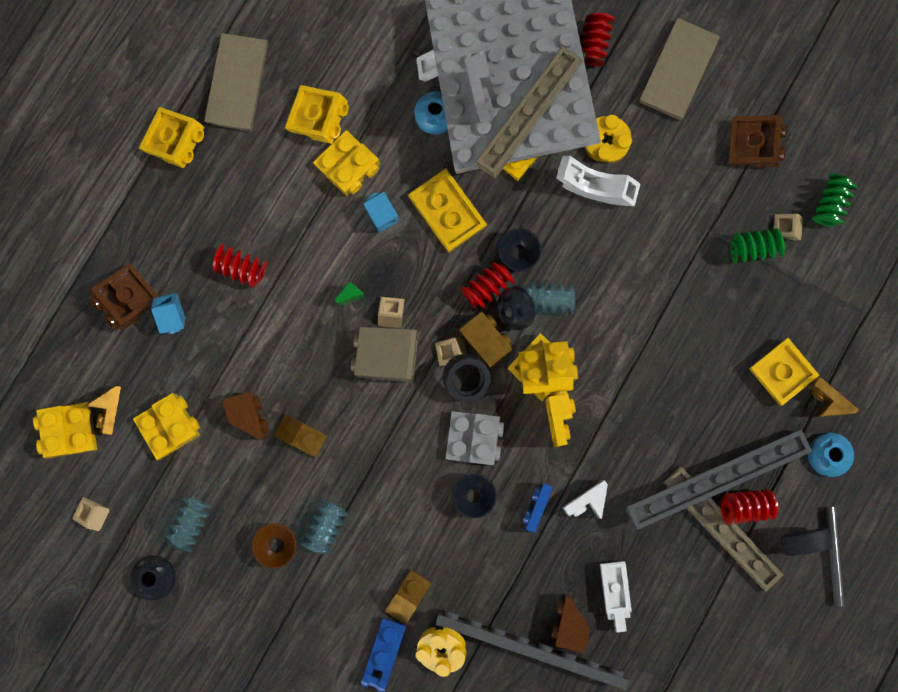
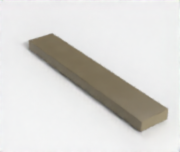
M563 46L560 48L475 161L477 167L494 178L499 175L583 63L581 57Z
M679 466L663 484L670 488L692 477ZM711 497L686 508L765 592L784 575L734 522L731 525L724 523L721 508Z

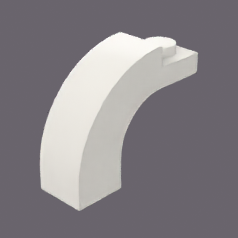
M562 156L556 179L563 182V188L575 194L615 205L635 206L640 188V183L629 175L602 173L586 167L571 156Z

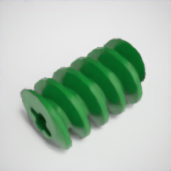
M831 173L829 174L830 180L825 185L827 189L823 190V198L819 200L820 206L816 208L815 212L817 215L813 216L814 222L827 227L844 224V221L839 216H847L848 213L842 207L848 208L851 206V203L845 199H853L854 194L849 192V190H857L858 187L848 177Z
M773 228L771 232L768 229H764L761 233L758 230L753 231L752 234L748 231L742 235L735 233L732 237L731 257L733 263H737L738 256H741L743 262L747 261L748 255H750L752 261H756L757 254H760L762 260L766 259L767 253H769L771 259L775 258L776 252H779L781 258L784 257L785 242L778 228Z

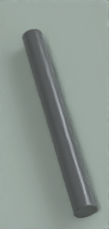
M825 507L827 528L832 542V549H829L834 606L841 607L845 605L835 507Z

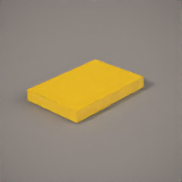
M446 168L408 194L411 202L448 253L487 227L486 222Z

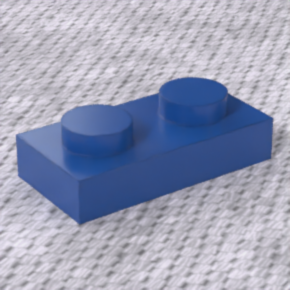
M542 483L541 487L536 486L531 498L535 503L532 510L527 509L522 522L526 524L524 529L533 533L536 532L552 491V486Z

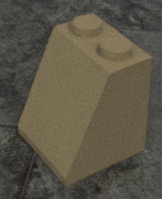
M360 327L359 333H355L354 347H357V356L352 357L351 371H355L354 375L360 378L413 383L418 345L417 330Z

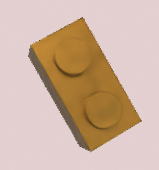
M481 312L459 329V333L488 369H490L512 351L510 345L513 343L504 332L500 334L496 330L497 323L489 314L485 316Z

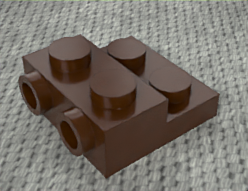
M733 116L729 154L730 165L780 167V161H785L786 155L785 146H781L782 138L787 137V123H783L782 116Z
M130 263L91 288L92 298L90 302L97 311L101 309L107 315L105 320L112 329L117 327L120 331H123L138 321L141 315L152 307L153 298L159 296Z

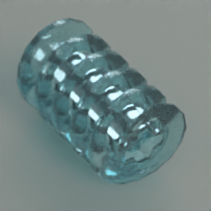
M534 282L529 283L526 291L532 296L536 310L538 306H541L542 312L545 313L548 306H550L552 313L555 314L557 308L560 307L562 314H565L566 309L570 308L571 315L574 314L575 292L572 285L568 284L566 290H564L563 284H558L555 290L553 283H549L545 290L544 283L540 282L537 289Z
M193 497L182 498V501L187 506L178 507V510L183 515L174 516V519L179 524L170 525L169 528L174 531V534L165 535L172 545L187 552L193 551L189 545L197 543V540L192 535L199 536L201 534V531L196 526L203 527L205 525V522L200 517H209V513L204 508H213L209 503Z
M320 499L326 505L325 507L317 506L316 509L322 514L321 516L313 515V519L318 524L309 525V528L314 533L305 534V537L310 542L301 543V546L320 554L331 553L332 548L328 544L336 543V539L332 535H339L340 530L335 526H342L344 524V521L339 516L346 517L348 513L341 506Z

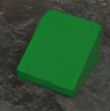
M348 282L335 298V302L342 306L362 299L365 295L351 282Z

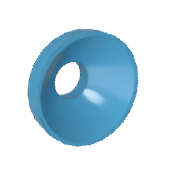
M434 91L424 94L416 103L414 110L417 125L429 134L437 135L448 131L441 92ZM432 103H438L442 106V111L438 115H432L428 111L429 106Z
M821 434L810 444L812 452L808 453L809 462L812 468L823 476H840L846 473L853 464V447L845 437L839 434ZM833 447H837L842 453V457L838 462H834L829 458V451Z

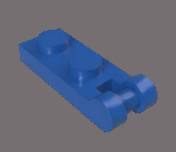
M383 617L361 686L368 688L369 685L378 688L377 691L385 692L406 625ZM374 669L383 672L381 679L372 676Z

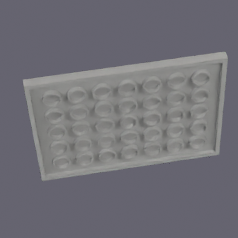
M425 0L456 174L480 169L476 166L475 161L562 46L581 57L583 63L508 163L600 143L571 0ZM476 52H484L487 62L492 61L498 86L494 87L495 97H490L493 111L489 112L490 121L484 123L480 122L474 103L465 57H469Z

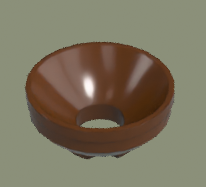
M279 523L265 525L257 531L253 538V555L264 567L270 569L284 567L292 561L296 554V537L290 528ZM273 538H280L284 542L281 552L271 550L270 542Z

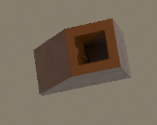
M249 391L222 400L228 422L231 425L258 439H268L266 433L269 432L267 420L265 418L262 419L260 414L263 406L259 395L255 396V393Z
M564 594L563 600L559 599L557 603L556 614H559L558 624H553L551 639H554L556 647L585 653L590 627L571 597Z

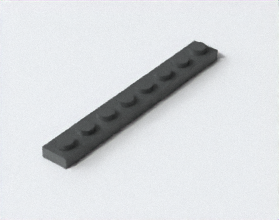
M801 429L627 506L625 509L635 530H639L811 453L812 450Z
M448 610L438 614L436 625L453 629L470 637L624 690L627 688L629 680L626 676H623L624 671L617 668L609 667V670L600 668V663L594 660L586 659L585 662L577 660V655L562 650L561 654L552 651V646L541 642L536 646L528 643L529 639L518 634H515L514 638L505 635L506 631L501 628L492 626L490 630L481 627L482 622L468 618V621L458 619L459 614Z

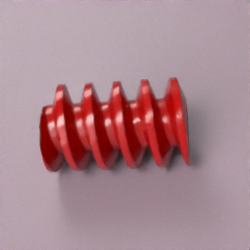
M591 13L585 18L584 33L581 35L582 42L580 44L582 51L586 53L584 63L588 66L601 67L605 65V62L600 59L607 57V53L602 50H607L609 44L604 41H610L611 36L608 33L612 32L613 27L609 24L615 22V18L609 14Z
M221 244L216 251L213 261V271L215 273L222 272L224 277L231 276V279L234 281L239 279L242 284L248 282V285L252 288L261 282L268 266L267 261H264L260 266L258 257L253 262H250V254H247L242 259V251L239 250L233 255V247L230 246L225 252L224 244Z
M495 262L491 263L492 271L485 268L483 270L485 277L477 274V283L470 280L468 282L470 289L465 286L461 287L462 294L476 311L477 304L482 308L485 307L484 299L490 302L493 301L491 293L497 296L500 295L499 287L504 290L508 289L506 281L515 284L511 274L500 262L499 265Z
M762 489L761 491L753 490L752 492L744 491L743 493L736 492L734 494L727 493L721 501V515L726 525H731L733 522L740 524L742 521L749 523L751 520L758 522L760 519L767 521L769 518L774 520L778 515L779 507L776 497L768 489Z

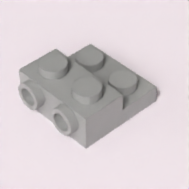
M476 52L469 57H465L474 103L480 122L484 123L490 121L489 112L493 111L490 97H495L494 87H497L498 83L492 61L487 62L484 52Z
M452 411L446 460L494 466V461H499L501 447L496 446L497 437H502L504 423L499 422L500 417Z

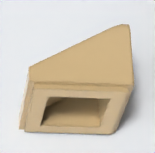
M775 214L773 228H778L781 231L783 239L801 240L803 218L799 214Z
M381 297L378 311V326L401 328L404 299Z
M454 337L435 343L439 366L446 365L450 359L457 355L467 353L463 337Z
M83 497L72 519L87 529L100 531L109 513V509Z

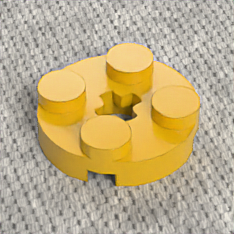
M615 115L597 118L600 143L585 146V150L595 161L607 162L606 164L616 163L625 157L632 143L630 129L624 121ZM603 135H611L613 137V144H604L602 142L604 139Z
M436 627L427 629L420 636L417 645V660L426 668L442 677L448 676L449 673L460 669L465 662L467 654L466 643L463 637L455 630L446 627L443 630H435ZM436 648L440 650L442 648H445L446 653H441Z

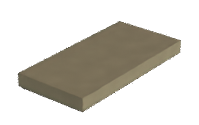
M677 18L639 102L682 121L720 36Z
M225 33L221 34L204 120L205 124L252 132L268 49L267 40Z

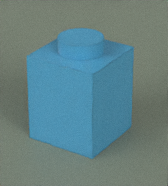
M384 192L372 194L366 199L367 202L363 203L365 210L379 233L399 222V217Z
M178 294L153 298L151 310L159 333L168 332L172 334L184 329L185 315Z

